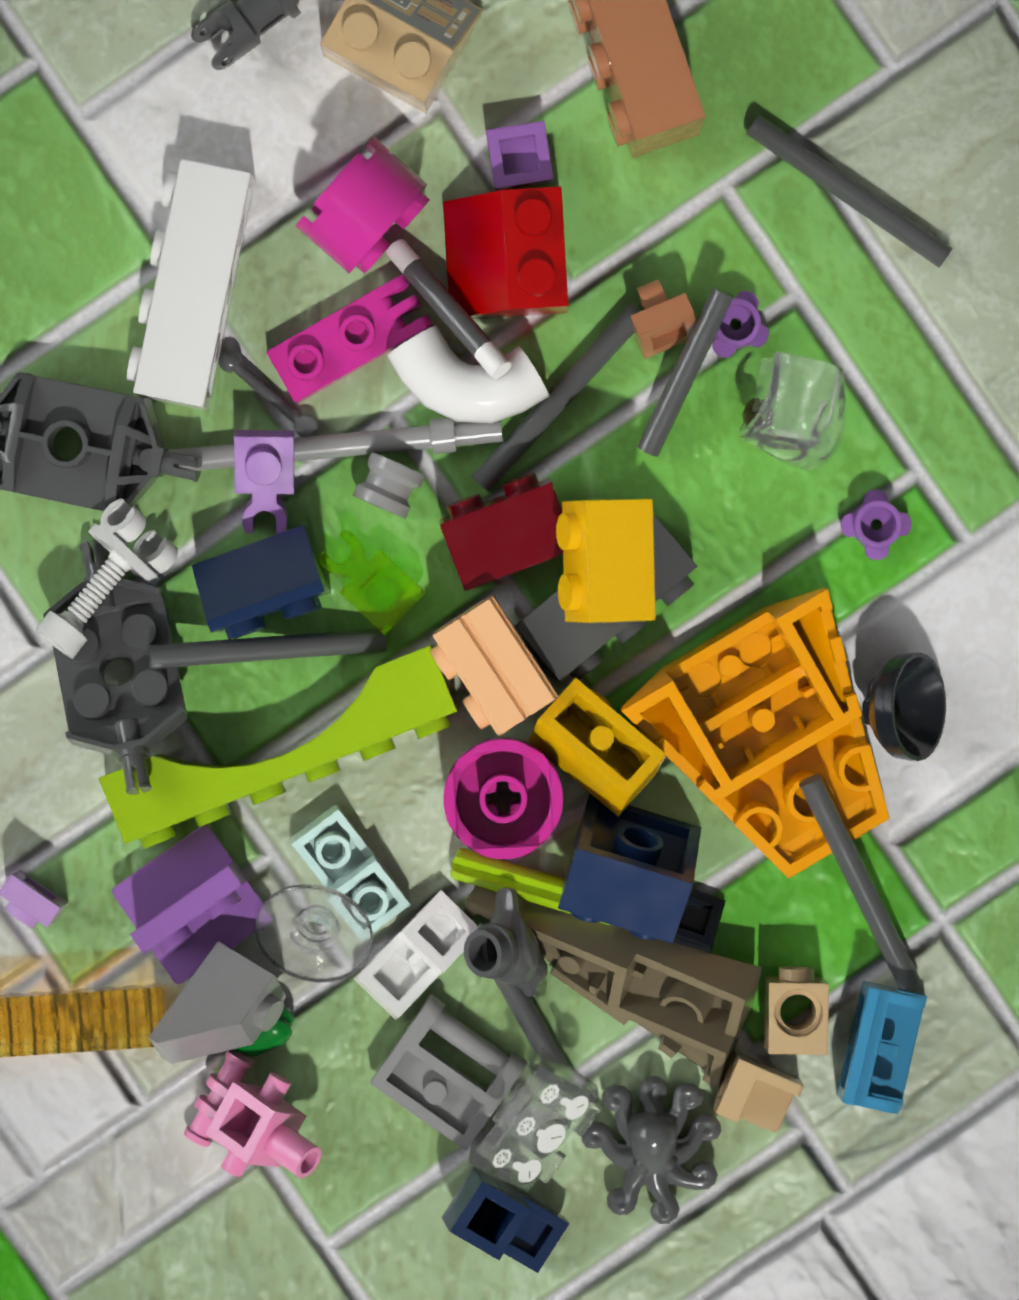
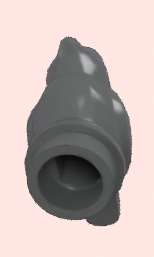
M502 888L496 894L495 911L491 922L480 926L467 937L464 944V958L469 969L477 976L497 979L499 982L508 985H517L527 997H532L535 995L537 987L543 983L547 976V963L540 956L538 941L533 931L520 914L517 891L514 888Z

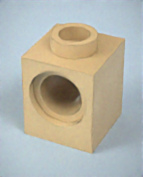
M783 966L779 967V976H764L763 1047L768 1054L828 1055L829 983L823 977H814V968ZM796 994L808 997L811 1001V1012L803 1022L790 1024L781 1019L780 1009L788 997Z

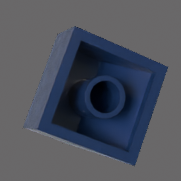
M589 793L564 878L558 909L571 912L573 916L585 922H603L626 929L641 939H659L673 944L694 883L702 827L630 805L617 817Z

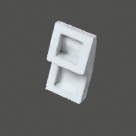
M440 890L353 979L394 1019H397L464 952V944L467 937L476 931L479 926Z

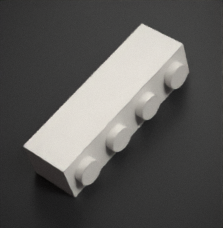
M180 159L178 173L169 172L167 175L162 197V207L170 208L166 232L156 231L150 257V264L159 266L154 290L145 288L139 309V323L147 324L142 348L133 346L127 369V381L135 382L133 393L139 397H147L152 400L209 411L255 186V179L250 172Z

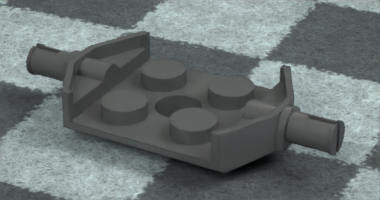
M18 372L0 394V490L104 511L112 502L118 499H123L131 508L136 506L156 479L163 477L164 474L189 479L193 482H197L200 477L201 471L183 468L179 464L199 468L202 467V457L170 452L165 447L151 398L112 392ZM66 426L75 429L82 439V450L71 461L62 459L54 447L56 434Z
M92 540L93 548L88 541L80 544L86 572L84 582H81L43 613L44 617L49 611L56 614L68 611L67 608L69 606L72 607L71 603L73 601L76 602L75 598L79 597L78 594L83 592L82 589L84 587L87 588L86 584L90 583L89 580L91 578H94L93 575L95 573L98 574L97 570L101 569L100 566L102 564L105 565L104 561L107 560L106 551L97 540ZM121 578L120 581H117L118 584L116 586L113 585L114 589L109 590L110 594L105 595L106 599H101L102 604H98L99 607L94 609V614L90 613L91 617L87 618V623H83V635L88 641L76 656L71 659L54 646L53 651L68 731L65 732L66 738L72 745L118 757L123 767L127 788L126 793L134 795L139 794L138 784L143 793L152 789L145 757L150 756L149 750L181 726L188 719L178 667L150 669L149 645L173 643L164 595L158 587ZM118 657L131 659L134 662L135 670L128 682L122 685H110L105 682L104 670L111 660Z

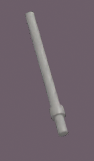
M447 417L430 419V425L299 437L295 438V461L369 455L372 452L380 454L432 449L433 454L457 452V446L503 442L501 420L494 423H454V420ZM234 444L169 450L170 452L202 457V467L195 468L179 464L183 468L201 471L234 467Z

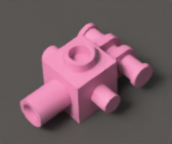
M234 1050L226 1051V1060L219 1073H211L206 1081V1085L211 1089L209 1096H198L194 1104L198 1112L191 1126L186 1127L184 1135L191 1141L205 1147H209L212 1141L215 1140L226 1148L228 1153L221 1167L236 1177H242L248 1164L280 1167L282 1165L298 1178L307 1177L319 1164L322 1151L318 1146L298 1133L306 1115L283 1099L291 1082L282 1075L270 1072L263 1086L240 1083L246 1070L251 1069L254 1061Z

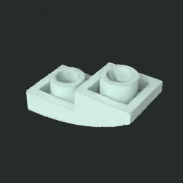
M337 803L289 838L291 845L324 885L329 897L363 940L411 905L400 887Z

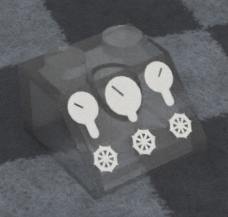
M541 1047L528 1062L519 1078L471 1144L469 1162L476 1168L527 1192L537 1179L546 1184L566 1157L560 1151V1148L571 1133L574 1132L581 1137L599 1114L601 1107L594 1103L599 1097L598 1086Z

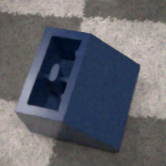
M301 525L192 565L210 633L225 631L228 640L237 639L267 628L263 617L282 611L285 619H293L323 608L319 597L331 593L306 525Z

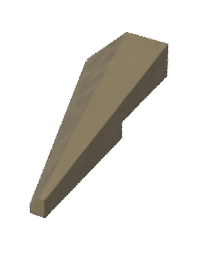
M475 886L466 900L464 913L471 919L479 914L491 921L495 911L497 892ZM518 899L520 914L538 941L540 956L553 964L551 975L623 1025L629 1020L638 1023L661 1039L658 1047L660 1051L670 1058L677 1052L681 1053L705 1070L703 1081L713 1087H719L752 1008L762 972L761 967L674 942L672 944L659 939H641L631 934L628 930L599 922H585L572 914Z

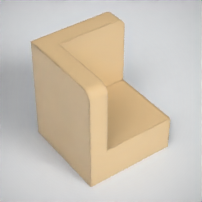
M734 1051L712 1106L716 1114L738 1123L741 1118L772 1132H777L781 1127L793 1096L800 1097L804 1085L798 1077Z

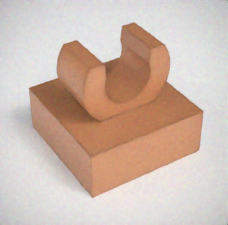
M659 280L637 288L641 299L639 301L643 311L635 313L630 317L635 339L644 359L687 342L696 319L686 293L668 300Z

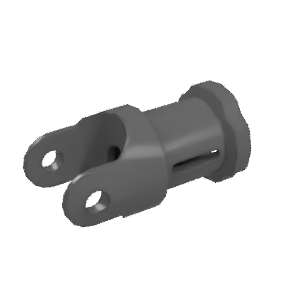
M229 0L200 21L193 28L191 38L195 42H203L221 29L232 30L231 42L219 50L211 61V65L215 70H223L261 43L260 36L287 16L296 18L301 12L293 0H239L236 3Z

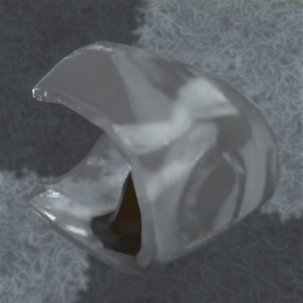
M775 352L773 358H762L754 398L746 404L742 413L744 422L740 427V438L778 460L804 470H818L837 452L844 438L846 398L843 369L820 360L783 352Z

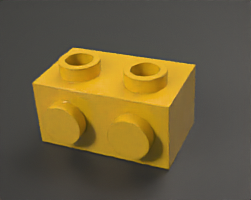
M653 499L562 502V514L557 520L556 536L559 547L563 550L564 574L560 577L558 583V600L561 608L565 611V622L656 621Z
M577 678L569 684L539 717L529 739L530 743L541 750L550 760L617 817L622 814L653 779L667 756L638 727L632 726L619 715L605 697L597 691L587 688Z

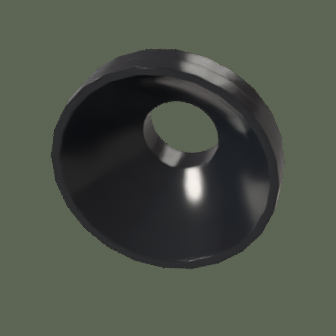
M923 653L895 655L881 668L876 677L868 683L867 696L862 703L864 722L871 726L881 746L894 758L908 761L925 760L934 752L943 733L946 717L944 682L939 668L928 655Z

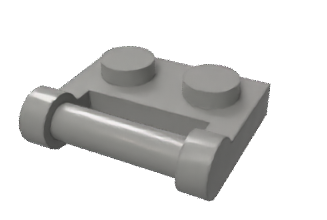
M431 994L372 1077L370 1084L467 1151L527 1065V1061L514 1052L508 1056L443 1010L446 1004ZM429 1029L495 1074L487 1089L420 1043Z

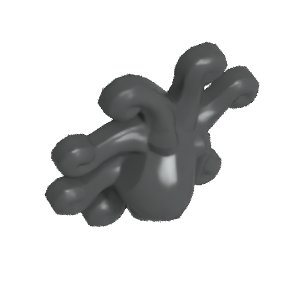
M649 1076L642 1080L639 1086V1098L645 1110L638 1113H632L631 1093L625 1086L614 1084L605 1088L602 1094L603 1105L608 1110L615 1112L618 1131L626 1143L618 1142L612 1135L610 1128L604 1123L593 1121L584 1127L581 1132V1141L586 1148H601L606 1157L616 1166L626 1170L623 1188L610 1190L606 1197L607 1206L613 1213L621 1216L628 1215L634 1211L640 1189L646 1185L656 1199L650 1210L653 1220L659 1224H669L678 1217L680 1208L677 1199L669 1189L668 1183L693 1190L709 1189L715 1184L718 1174L713 1163L700 1161L694 1164L690 1171L682 1166L683 1163L688 1161L697 1152L703 1141L715 1140L721 1133L719 1120L710 1114L701 1113L693 1119L688 1132L683 1137H678L686 1121L688 1111L700 1106L703 1101L701 1088L694 1083H682L675 1088L672 1096V1105L668 1112L664 1111L661 1100L667 1094L668 1088L665 1080L660 1076Z

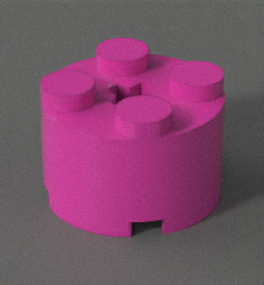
M374 136L365 146V149L372 156L367 160L358 152L313 203L314 206L311 210L318 215V218L312 223L303 215L295 225L348 274L355 267L365 274L391 245L382 236L393 223H397L404 230L430 201L421 192L427 186V183Z
M512 737L489 738L469 747L453 764L444 787V812L449 826L467 847L485 857L514 859L531 853L553 833L563 809L562 785L553 763L541 750L531 743ZM501 781L508 782L510 791L520 792L521 795L520 800L511 802L510 812L506 813L498 812L497 804L487 802L486 794L495 792L497 782Z

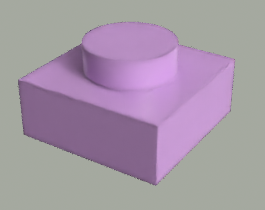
M22 870L12 873L0 890V896L9 901L5 909L13 917L32 928H35L38 922L45 927H49L56 922L68 904L67 901Z

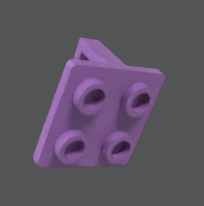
M208 824L190 833L112 889L113 896L137 928L130 936L143 954L150 949L153 951L176 984H182L194 975L218 941L232 949L272 920V913Z

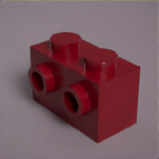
M531 473L503 484L502 487L505 494L483 502L480 494H475L446 506L449 516L439 519V525L464 591L563 555V550L559 547L556 536L557 520L562 514V509L550 478L538 481L536 473Z

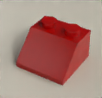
M562 186L499 190L443 201L448 291L472 319L567 313L569 304Z

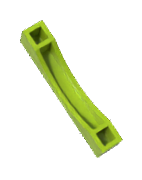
M432 645L375 667L359 696L336 722L313 740L286 754L255 763L223 766L186 762L167 755L157 754L146 759L152 789L143 793L138 784L139 794L134 795L126 793L127 788L123 768L98 778L124 844L140 839L143 849H146L177 836L173 825L195 817L198 827L230 815L231 811L227 803L250 795L253 805L285 793L286 790L282 781L304 773L308 783L340 771L341 768L337 759L359 751L362 760L366 761L395 749L392 737L414 729L417 738L421 739L450 727L447 715L457 712L458 709L445 676L429 651L433 648Z

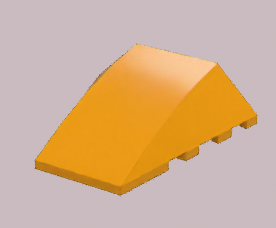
M826 587L763 607L662 667L620 708L788 879L832 853L799 787V783L804 779L816 774L821 775L852 840L857 839L890 819L872 750L866 739L861 720L862 713L857 695L853 691L846 665V654L841 637L837 632L831 610L833 607Z

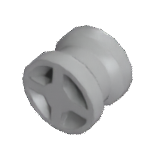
M372 452L367 462L370 472L365 482L357 484L353 496L406 519L411 509L408 503L409 496L413 489L421 486L425 475Z

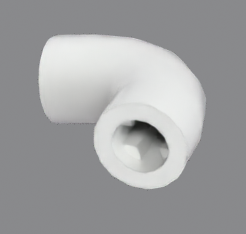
M433 326L417 334L387 355L401 381L426 408L456 422L494 423L522 413L549 397L542 379L520 346L504 354L510 361L511 368L504 376L496 380L481 365H471L460 360L452 351L438 326Z

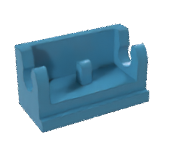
M862 980L836 1093L842 1103L899 1114V1111L902 1109L903 1095L922 1012L926 1005L927 996L925 994Z

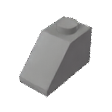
M218 941L148 1038L160 1056L171 1064L253 1045L262 1031H269L279 1020L284 1008L283 1001L286 999V995L274 974Z

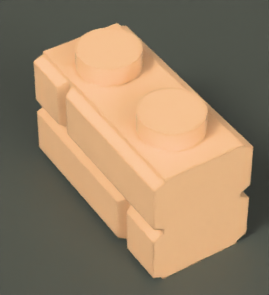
M494 594L489 595L433 632L432 636L438 645L429 651L448 680L459 675L471 694L462 701L481 730L491 725L499 736L559 697L558 692Z

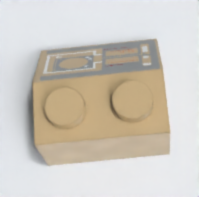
M344 0L323 37L320 46L325 58L427 114L484 10L467 0Z

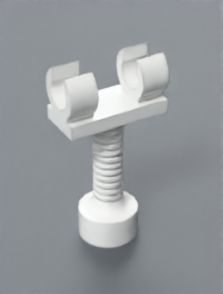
M123 499L112 502L104 510L101 524L97 525L95 523L88 531L110 552L109 560L104 561L105 565L102 564L100 566L101 569L97 570L98 574L95 573L93 575L94 578L89 580L90 583L86 584L87 588L84 587L82 589L83 592L78 594L79 597L75 598L76 602L73 601L71 603L72 607L69 606L67 608L68 611L60 614L49 611L35 629L45 640L71 659L76 656L88 641L83 635V623H87V618L91 617L90 613L94 614V609H98V604H102L101 599H106L105 595L110 594L109 590L114 589L113 585L116 586L118 584L117 581L121 580L120 576L125 575L124 572L129 570L144 582L155 586L161 579L157 575L167 571L174 564L178 555V548L167 537L163 539L155 530L144 533L136 541L133 552L126 546L127 543L134 541L141 535L146 526V517L135 506L131 508Z

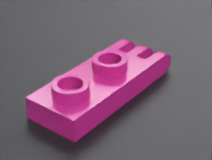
M403 274L266 351L296 405L392 351L410 338L434 326L428 315L415 319L409 325H406L402 317L422 306L416 294L396 305L394 304L391 297L403 292L410 285L408 279Z

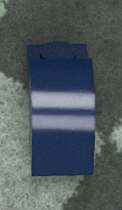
M478 1165L473 1167L442 1216V1220L452 1234L497 1260H500L502 1255L505 1254L536 1273L540 1271L570 1224L565 1216L517 1189L511 1180Z

